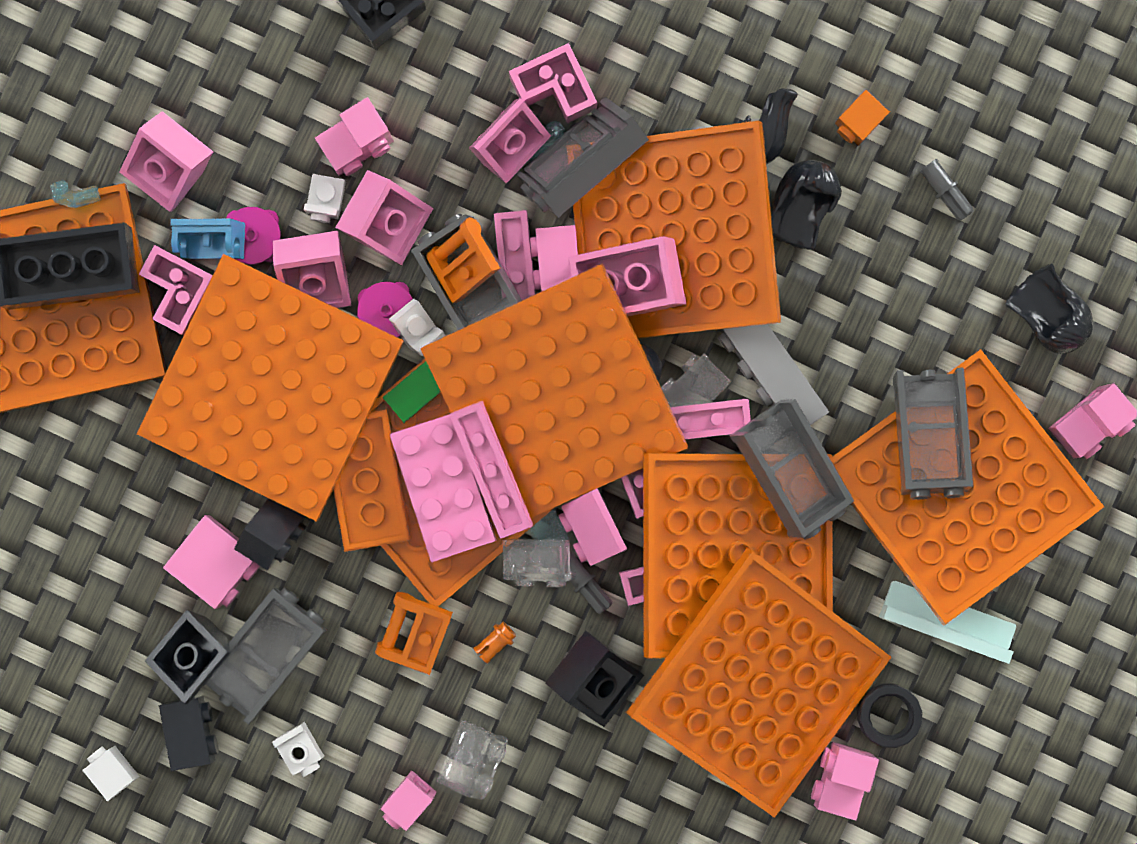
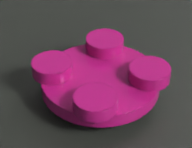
M245 207L238 211H231L226 219H234L245 223L244 259L235 260L250 265L273 262V241L281 240L278 215L272 210H264L258 207Z
M380 282L368 289H363L358 294V318L395 337H400L389 321V318L413 299L408 286L403 282Z

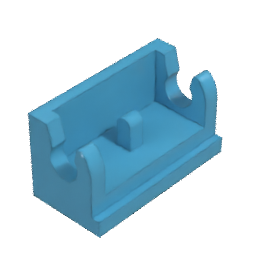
M171 219V247L173 253H180V258L221 259L222 255L225 254L233 259H244V222L234 219Z

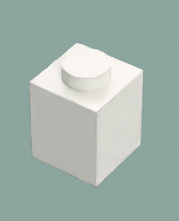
M103 746L87 758L90 764L83 769V772L106 801L114 798L140 777L116 746L111 747L107 751Z

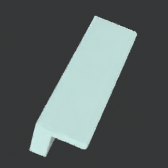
M897 581L891 582L879 617L996 660L1010 663L1014 651L1008 649L1016 630L1015 624L975 609L967 608L943 626L914 587Z

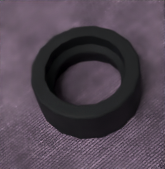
M880 684L872 687L862 697L857 707V721L861 731L870 741L885 748H897L908 744L917 736L922 725V709L918 699L909 690L896 684ZM885 696H895L901 699L909 711V720L906 727L900 733L894 735H884L878 732L870 720V711L873 704Z

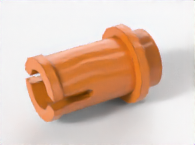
M502 622L500 625L495 624L493 626L495 630L473 648L477 654H481L480 658L487 664L507 644L512 645L514 643L513 639L516 637V634L505 622Z

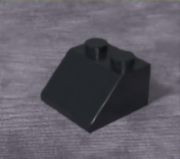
M186 610L146 658L145 662L185 704H189L231 652L227 637L207 617Z
M585 631L545 683L568 704L605 727L644 677V674L603 642Z

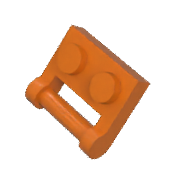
M467 218L460 224V229L440 247H433L426 255L431 268L452 304L462 301L500 269L480 234L482 230L479 222L474 218ZM467 242L469 248L448 265V256L463 243Z
M397 592L393 600L395 604L383 640L377 644L375 654L386 660L430 675L453 612L415 599L408 593ZM407 611L416 613L417 615L404 650H400L395 647V643Z

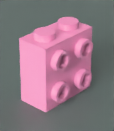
M205 515L163 568L211 607L218 609L222 605L228 607L239 594V591L235 588L243 578L249 581L260 566L234 550L239 540L237 536L212 516Z

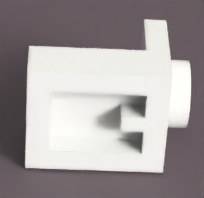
M312 174L307 204H304L303 209L306 214L311 215L310 220L321 223H330V218L339 220L346 184L344 179Z
M412 299L389 318V321L408 348L420 356H424L420 349L421 347L446 336L443 330L435 326L422 305L415 299Z

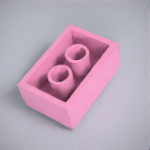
M662 236L568 257L571 277L603 263L627 317L686 305L675 239Z

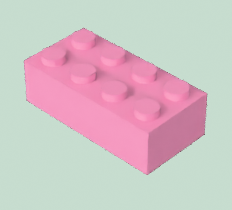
M450 415L390 434L431 562L497 541L480 488Z

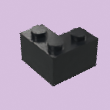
M336 0L375 50L426 11L424 0Z

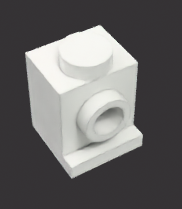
M305 722L272 741L292 776L300 772L302 777H305L320 768L317 761L321 760L324 755ZM294 748H302L305 752L304 758H295L293 755Z

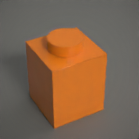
M865 90L838 118L835 123L839 127L837 132L848 143L851 144L854 141L859 146L885 119L890 111Z

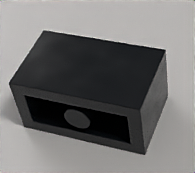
M268 498L243 529L234 550L268 571L276 560L281 563L292 547L289 544L292 540L297 543L307 528L303 524L306 516Z
M204 696L194 697L189 704H185L182 700H176L159 705L170 770L176 771L214 762L215 755L219 753L216 735L210 734L208 722L213 720L212 709L209 702H204Z

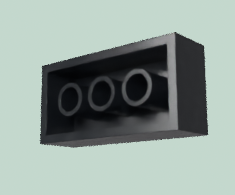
M126 223L0 239V307L7 310L140 293L132 227Z

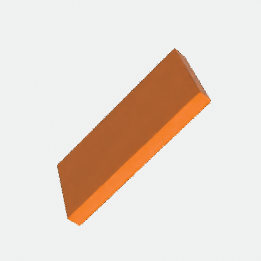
M387 409L370 412L334 487L344 552L411 540L396 453L390 437L392 431Z

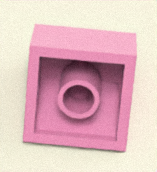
M519 98L514 100L469 149L485 167L507 183L543 146L551 135L526 103Z
M160 112L139 128L120 173L171 212L203 174L213 151L164 112Z
M367 170L335 228L388 259L402 265L433 208L390 179Z
M338 231L273 241V266L277 280L335 308L351 306L344 255Z
M598 489L561 506L564 513L558 516L566 532L568 533L573 530L578 540V543L573 544V547L581 563L588 560L590 566L627 549Z

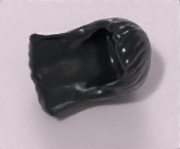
M781 88L767 96L759 119L763 127L766 165L775 160L785 146L790 109L798 95L794 90ZM748 115L744 121L740 120L738 123L751 122V116Z
M806 160L792 165L786 171L777 187L771 212L773 238L795 248L806 250L816 248L821 222L827 212L831 213L834 210L842 194L839 178L831 166L821 161Z
M1052 263L1041 267L1039 270L1034 271L1032 275H1029L1019 287L1014 289L1006 300V307L1024 318L1040 343L1051 352L1058 354L1072 352L1084 345L1092 334L1093 317L1090 308L1072 288L1059 278Z

